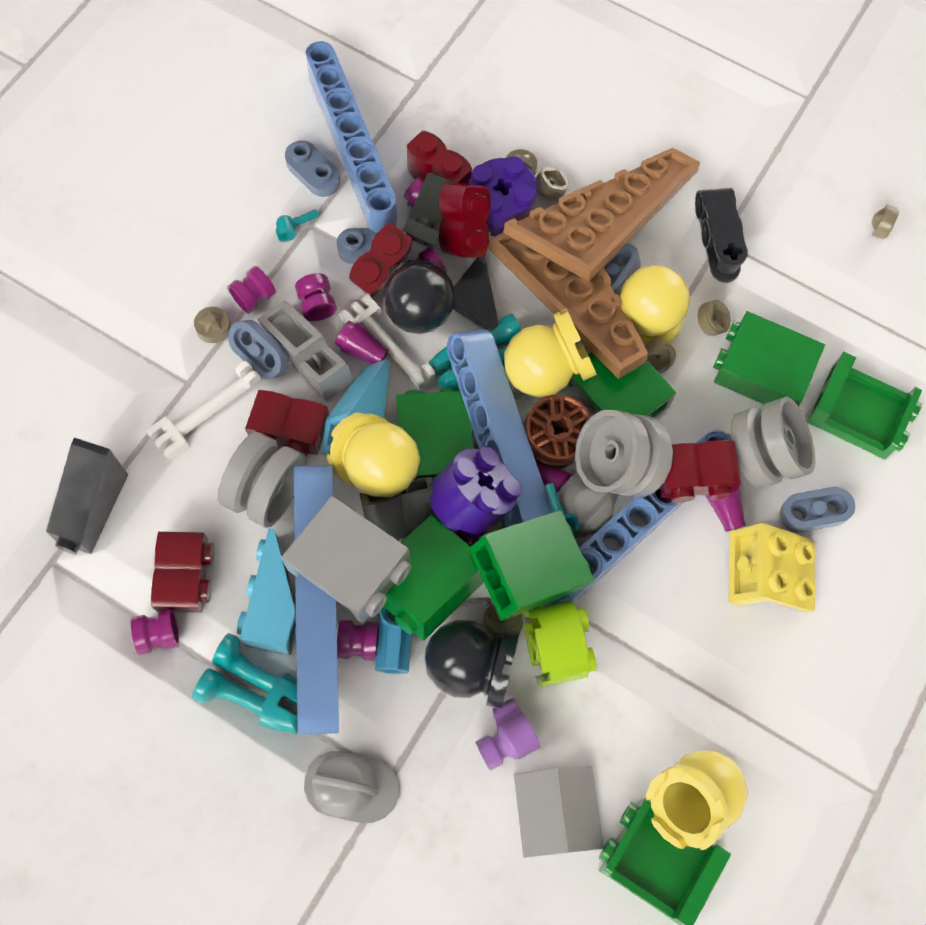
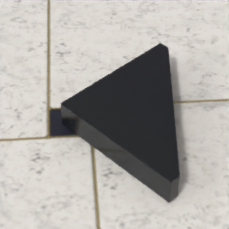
M477 257L453 286L455 290L453 310L481 328L491 332L499 326L486 258Z

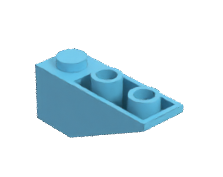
M386 359L362 368L326 419L321 454L327 456V453L330 454V446L334 438L331 436V433L342 419L359 412L362 414L378 415L382 418L385 417L386 394L389 384V360Z
M269 528L266 540L261 539L258 544L256 561H259L260 564L257 575H251L248 582L247 597L250 598L247 612L242 611L240 614L237 634L241 635L240 640L246 647L291 655L296 634V604L287 569L281 558L283 553L278 536L274 529Z

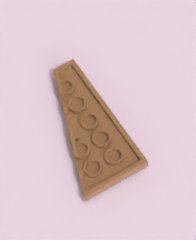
M670 148L643 160L641 166L628 172L626 169L615 173L614 179L605 183L599 180L559 198L558 204L545 210L538 207L530 211L529 217L517 221L514 218L505 222L504 233L589 282L698 172L700 162L674 148Z
M504 232L489 239L488 249L553 314L567 308L581 339L580 341L618 379L647 362L648 352L633 322L628 320L622 311L623 303L619 295L614 293L610 285L611 279L605 267L588 282L506 235Z

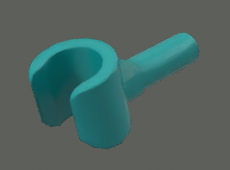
M314 209L294 218L288 215L280 216L276 221V233L279 241L288 242L293 240L297 235L295 228L319 217L318 211Z
M554 484L545 485L552 506V512L561 510L573 532L578 531V518L572 513H564Z

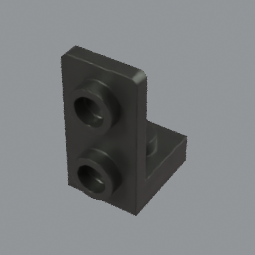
M427 173L402 231L410 236L412 241L433 249L439 236V228L443 219L439 204L441 189L444 183L453 182L433 173Z

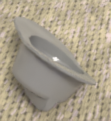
M577 470L557 492L564 513H572L578 518L579 529L573 532L575 539L585 537L589 533L601 529L612 518L613 506L618 497V494L594 492L583 483Z
M330 751L319 756L309 766L305 775L304 791L312 807L324 815L358 823H374L385 818L394 809L399 798V783L394 771L380 760L343 751Z

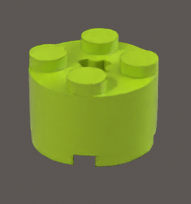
M572 601L540 606L524 612V616L531 619L530 623L524 624L531 665H539L542 675L535 676L540 687L584 679L588 677L589 672L597 670L594 651L592 647L587 648L584 632H589L590 628L588 616L584 608L578 609Z

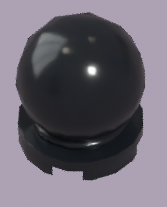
M418 259L407 262L394 271L385 285L383 303L386 314L395 326L407 333L420 335L434 332L445 324L452 313L455 290L452 280L444 268L433 261Z
M453 620L439 627L428 641L425 648L427 675L438 689L452 697L471 698L483 692V695H488L486 706L502 708L509 681V676L502 674L504 664L512 666L520 633L504 629L503 637L498 636L495 638L486 626L473 620Z

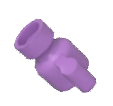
M514 698L504 702L502 708L495 707L492 709L498 729L497 734L493 737L487 735L475 742L490 771L502 765L506 757L521 759L541 748L531 724L519 709Z

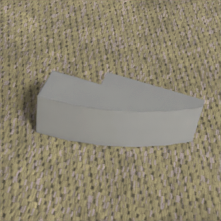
M286 300L257 319L262 328L285 348L291 364L326 402L353 383L354 379L347 363L327 345L324 336Z

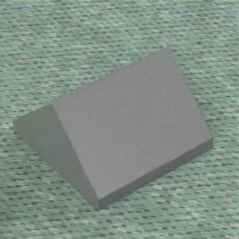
M557 766L514 774L523 858L603 849L592 766Z

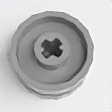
M786 396L765 403L763 409L753 407L734 414L731 420V439L735 442L738 464L745 477L753 486L761 489L781 482L783 477L792 480L813 473L816 464L813 438L808 423L794 400Z
M602 410L592 415L581 429L575 451L577 472L587 487L594 492L634 497H645L652 494L665 482L671 469L673 456L670 435L662 423L649 416L630 414L618 410Z
M253 432L243 440L229 460L220 481L217 500L220 505L235 513H241L247 509L249 520L265 528L272 527L282 517L294 498V466H306V457L290 447L284 446L278 450L276 440L260 432Z

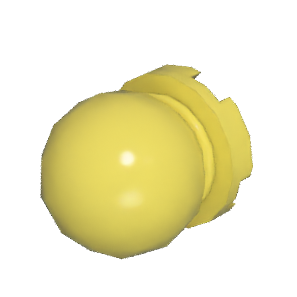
M656 264L639 268L623 284L620 293V299L623 303L621 309L627 319L633 322L644 345L656 338H663L670 344L679 334L690 304L689 290L681 275L669 267Z
M567 308L553 314L556 323L552 327L544 325L527 327L511 338L504 352L505 371L511 384L522 393L538 398L556 394L567 386L573 373L575 375L580 373L583 381L597 375L583 343L575 345L581 339Z
M359 412L342 419L333 429L331 436L334 438L330 446V454L327 453V460L329 465H332V472L345 483L353 485L362 493L373 497H393L406 490L415 479L420 456L416 442L402 427L391 424L378 415L362 414Z
M698 750L685 754L674 766L668 767L654 778L648 787L646 800L651 799V808L655 815L651 819L652 824L665 840L680 849L690 846L694 848L701 847V850H706L724 834L725 829L731 827L740 819L749 793L745 776L733 760L716 750Z

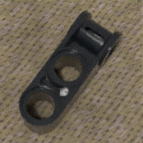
M733 188L698 190L695 196V212L700 223L702 243L706 249L710 272L720 282H732L738 278L741 265L748 256L742 221L736 207L735 192Z

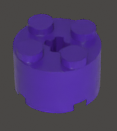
M511 156L509 158L491 159L477 165L473 169L469 184L487 186L490 193L491 205L486 224L489 232H491V236L495 237L504 232L505 222L514 218L520 221L529 217L530 211L534 210L537 182L533 173L525 166L521 158Z
M484 446L481 449H465L431 481L430 487L433 486V495L430 497V503L438 519L448 529L454 532L460 529L469 533L466 537L475 538L487 533L514 508L518 496L522 493L520 483L513 478L506 466L499 460L498 454L492 448Z

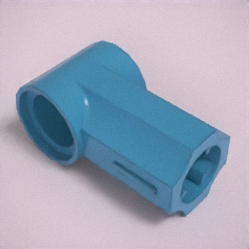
M384 608L380 611L375 671L386 674H409L412 635L402 630L397 622L391 621L387 617L388 610Z

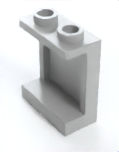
M334 496L329 498L281 557L289 572L299 579L303 576L352 611L355 618L361 623H364L369 615L375 617L381 611L387 600L386 593L394 583L400 585L412 567L410 565L409 548Z

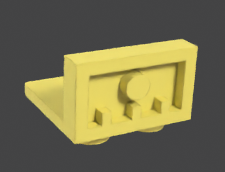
M766 523L730 531L729 603L741 606L771 601L804 612L815 611V543L812 539Z

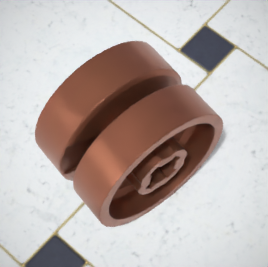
M555 394L540 399L532 407L523 422V426L537 463L562 469L575 461L577 439L582 427L591 418L588 410L581 402L567 395Z

